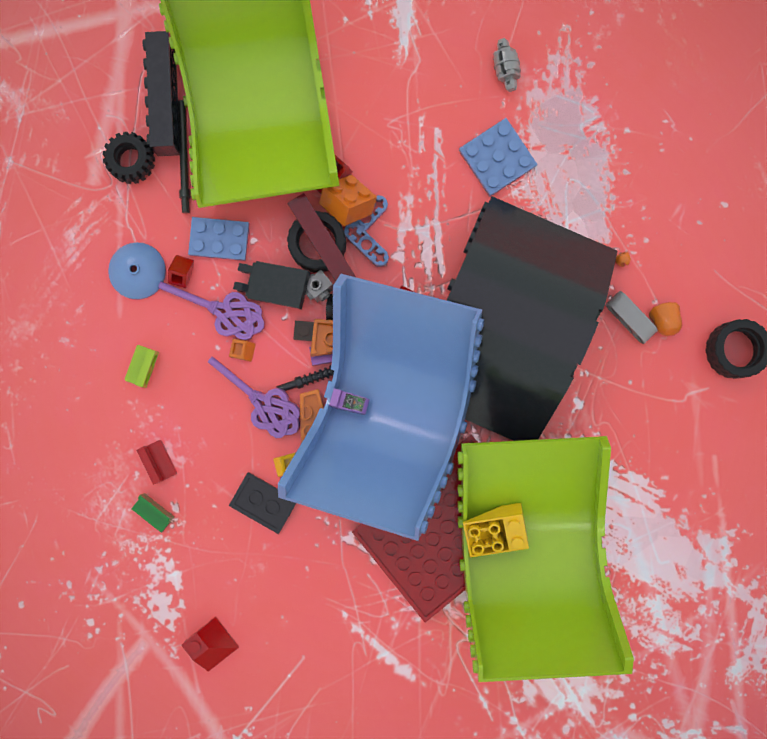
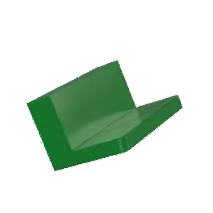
M145 493L140 494L139 500L131 509L162 533L174 516Z

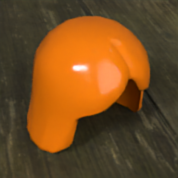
M676 302L662 303L650 310L649 317L661 335L673 336L679 333L682 328L679 304Z

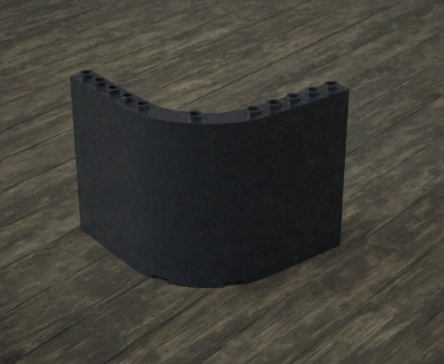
M491 196L489 203H484L463 253H466V257L456 280L452 278L447 288L450 294L446 301L482 309L481 318L484 319L483 329L479 333L482 335V341L477 349L480 351V357L476 363L478 372L474 378L477 382L474 392H471L465 420L513 441L539 439L574 379V372L577 366L581 365L599 323L597 318L603 311L606 303L617 250Z

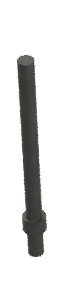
M179 100L178 122L181 176L179 198L182 202V213L187 214L190 213L189 199L191 198V190L188 184L186 108L184 101Z

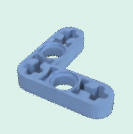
M378 195L376 201H383V208L378 207L375 210L377 215L374 216L372 212L369 223H363L360 219L346 225L344 233L346 238L374 265L383 267L388 263V253L366 232L387 210L388 203L386 198ZM349 228H357L356 233L359 236L361 234L365 236L361 237L358 243H356L357 237L353 234L351 236L348 235L350 233ZM362 241H371L372 247L369 250H364L361 247ZM375 247L378 248L376 253L379 255L384 254V262H377V257L374 253H372V256L369 255Z

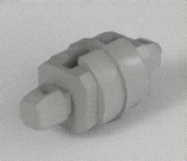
M502 38L498 40V50L493 53L494 69L498 80L504 83L507 91L512 92L516 90L517 79L521 77L520 60L518 53L510 47L508 40Z

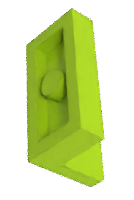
M137 345L125 381L147 388L159 352Z

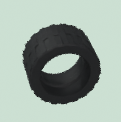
M315 211L324 226L333 233L335 244L344 257L346 237L342 225L335 217L328 213ZM298 220L294 221L288 231L287 242L295 262L304 270L313 273L320 270L323 273L329 271L322 259L313 260L302 253L299 240L304 230Z
M749 319L730 321L718 326L709 335L710 337L706 342L705 349L706 358L712 369L718 374L733 379L757 375L767 367V331L757 322L750 321ZM734 331L744 333L753 345L752 359L744 367H736L731 364L724 353L725 340Z

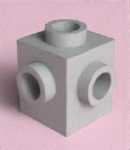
M320 270L315 275H310L306 295L310 300L314 298L317 303L320 300H326L330 296V292L333 291V284Z

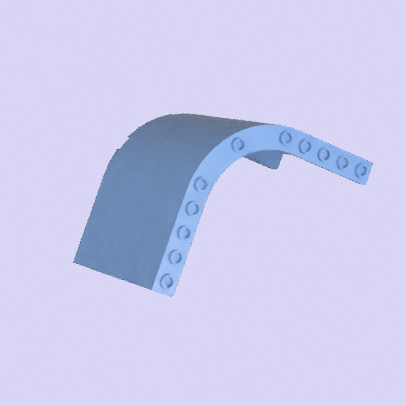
M340 274L333 285V355L331 370H334L332 381H328L324 398H327L324 409H319L310 430L278 482V498L419 541L421 534H425L427 531L428 518L432 519L435 511L434 504H438L440 501V490L446 487L448 480L446 476L452 473L454 466L452 460L461 433L464 434L466 431L467 422L464 421L471 392H474L477 382L474 378L478 372L476 363L480 357V351L477 349L482 341V335L479 333L484 325V319L481 318L482 309ZM334 388L369 399L366 414L361 415L332 408L329 403Z

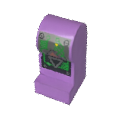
M334 388L329 405L335 409L365 415L369 399Z

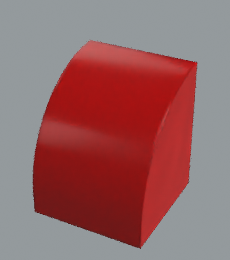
M176 255L168 269V283L186 288L192 274L194 260Z

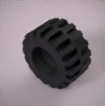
M123 132V135L120 133L115 134L116 138L113 139L111 137L109 139L110 143H106L104 146L107 150L102 153L105 157L103 163L106 165V169L119 181L126 182L127 184H131V182L137 184L139 179L142 181L146 180L144 176H150V169H154L155 166L153 164L155 161L154 152L150 146L147 145L143 137L137 136L136 133L131 132L129 134L128 132ZM130 149L138 150V159L134 165L130 167H122L120 165V158L125 151Z

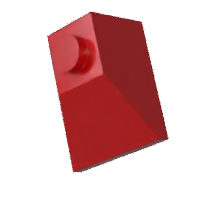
M216 616L181 645L191 659L208 672L239 648L238 644Z

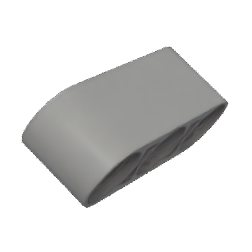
M619 291L605 304L608 310L640 343L645 344L658 331L650 319L622 291Z

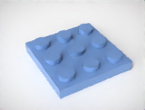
M507 118L459 148V152L489 197L538 165Z

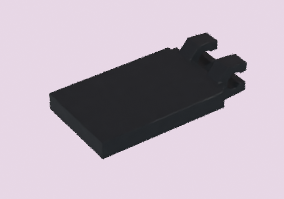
M259 261L253 262L252 266L239 263L238 271L250 274L248 284L235 282L234 290L246 293L245 296H248L247 298L251 300L302 310L311 272Z

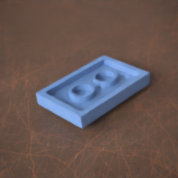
M192 217L188 255L246 261L250 223Z

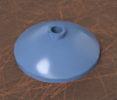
M137 242L124 245L114 253L109 263L108 274L112 286L118 293L130 299H145L159 290L160 282L165 280L166 266L163 257L155 248L148 244ZM133 266H137L136 272L131 271Z

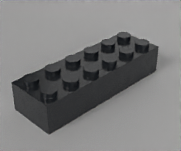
M166 31L145 32V39L142 41L143 50L146 51L143 65L144 69L147 70V77H144L145 89L148 90V96H145V105L149 115H146V125L149 127V134H147L146 139L147 145L150 146L158 157L180 155L177 65L174 60L175 49H171L169 43L171 35L169 32L166 33Z

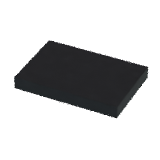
M250 472L246 474L229 504L233 509L277 534L282 530L296 505L294 502L278 498V488Z

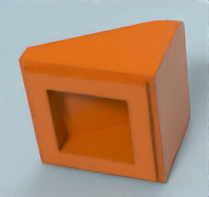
M232 339L229 357L251 362L255 343Z

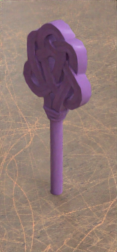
M162 281L159 284V289L205 307L210 313L216 315L217 318L214 325L220 335L226 337L235 335L237 338L246 341L264 329L265 322L262 318L261 307L254 302L247 301L245 296L239 292H231L226 295L222 303L205 300ZM233 299H238V300H240V302H231V301H232ZM240 308H243V309H244V310H235V311L232 310V309H240ZM218 309H225L226 312L222 313ZM238 317H246V321L242 322ZM229 318L237 325L236 327L228 320ZM258 322V326L254 328V323ZM222 323L228 328V330H224L222 328Z
M213 356L208 360L210 365L249 396L248 398L255 407L251 413V421L255 427L267 430L275 438L292 435L299 430L300 408L295 403L290 402L288 394L284 389L274 388L266 394L253 390Z

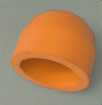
M626 251L618 254L615 262L618 266L624 267L625 264H630L631 258L629 252Z

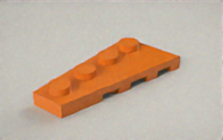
M314 319L310 357L333 354V320Z

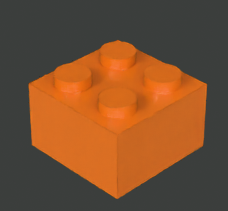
M352 174L339 179L340 186L322 189L319 204L343 226L372 215L377 196Z

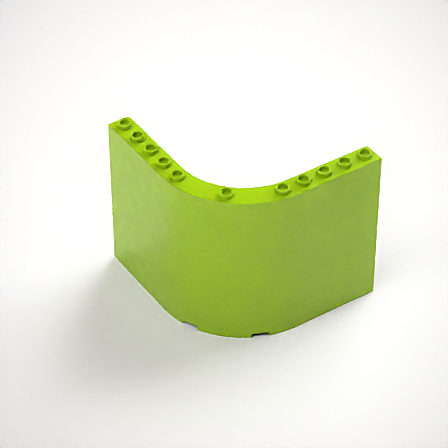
M160 0L161 16L165 15L166 18L164 20L166 33L170 32L171 35L169 37L170 47L175 49L174 60L175 64L180 67L186 96H183L185 108L188 107L191 135L188 137L190 147H192L189 148L191 160H193L190 161L191 173H193V175H190L192 187H194L191 189L192 200H196L198 208L340 186L310 0Z
M607 436L461 444V452H458V464H461V468H458V480H461V485H458V496L461 497V501H458V512L461 513V516H458V528H462L463 559H460V571H464L467 600L464 601V613H468L466 615V627L470 628L468 630V641L473 643V645H470L471 658H475V660H472L473 673H477L478 682L632 674L634 657L614 599L610 578L606 577L604 566H607L606 548H602V536H605V514L611 446ZM521 503L529 549L470 558L463 522L503 505Z

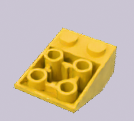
M521 503L503 505L463 522L470 558L529 549Z

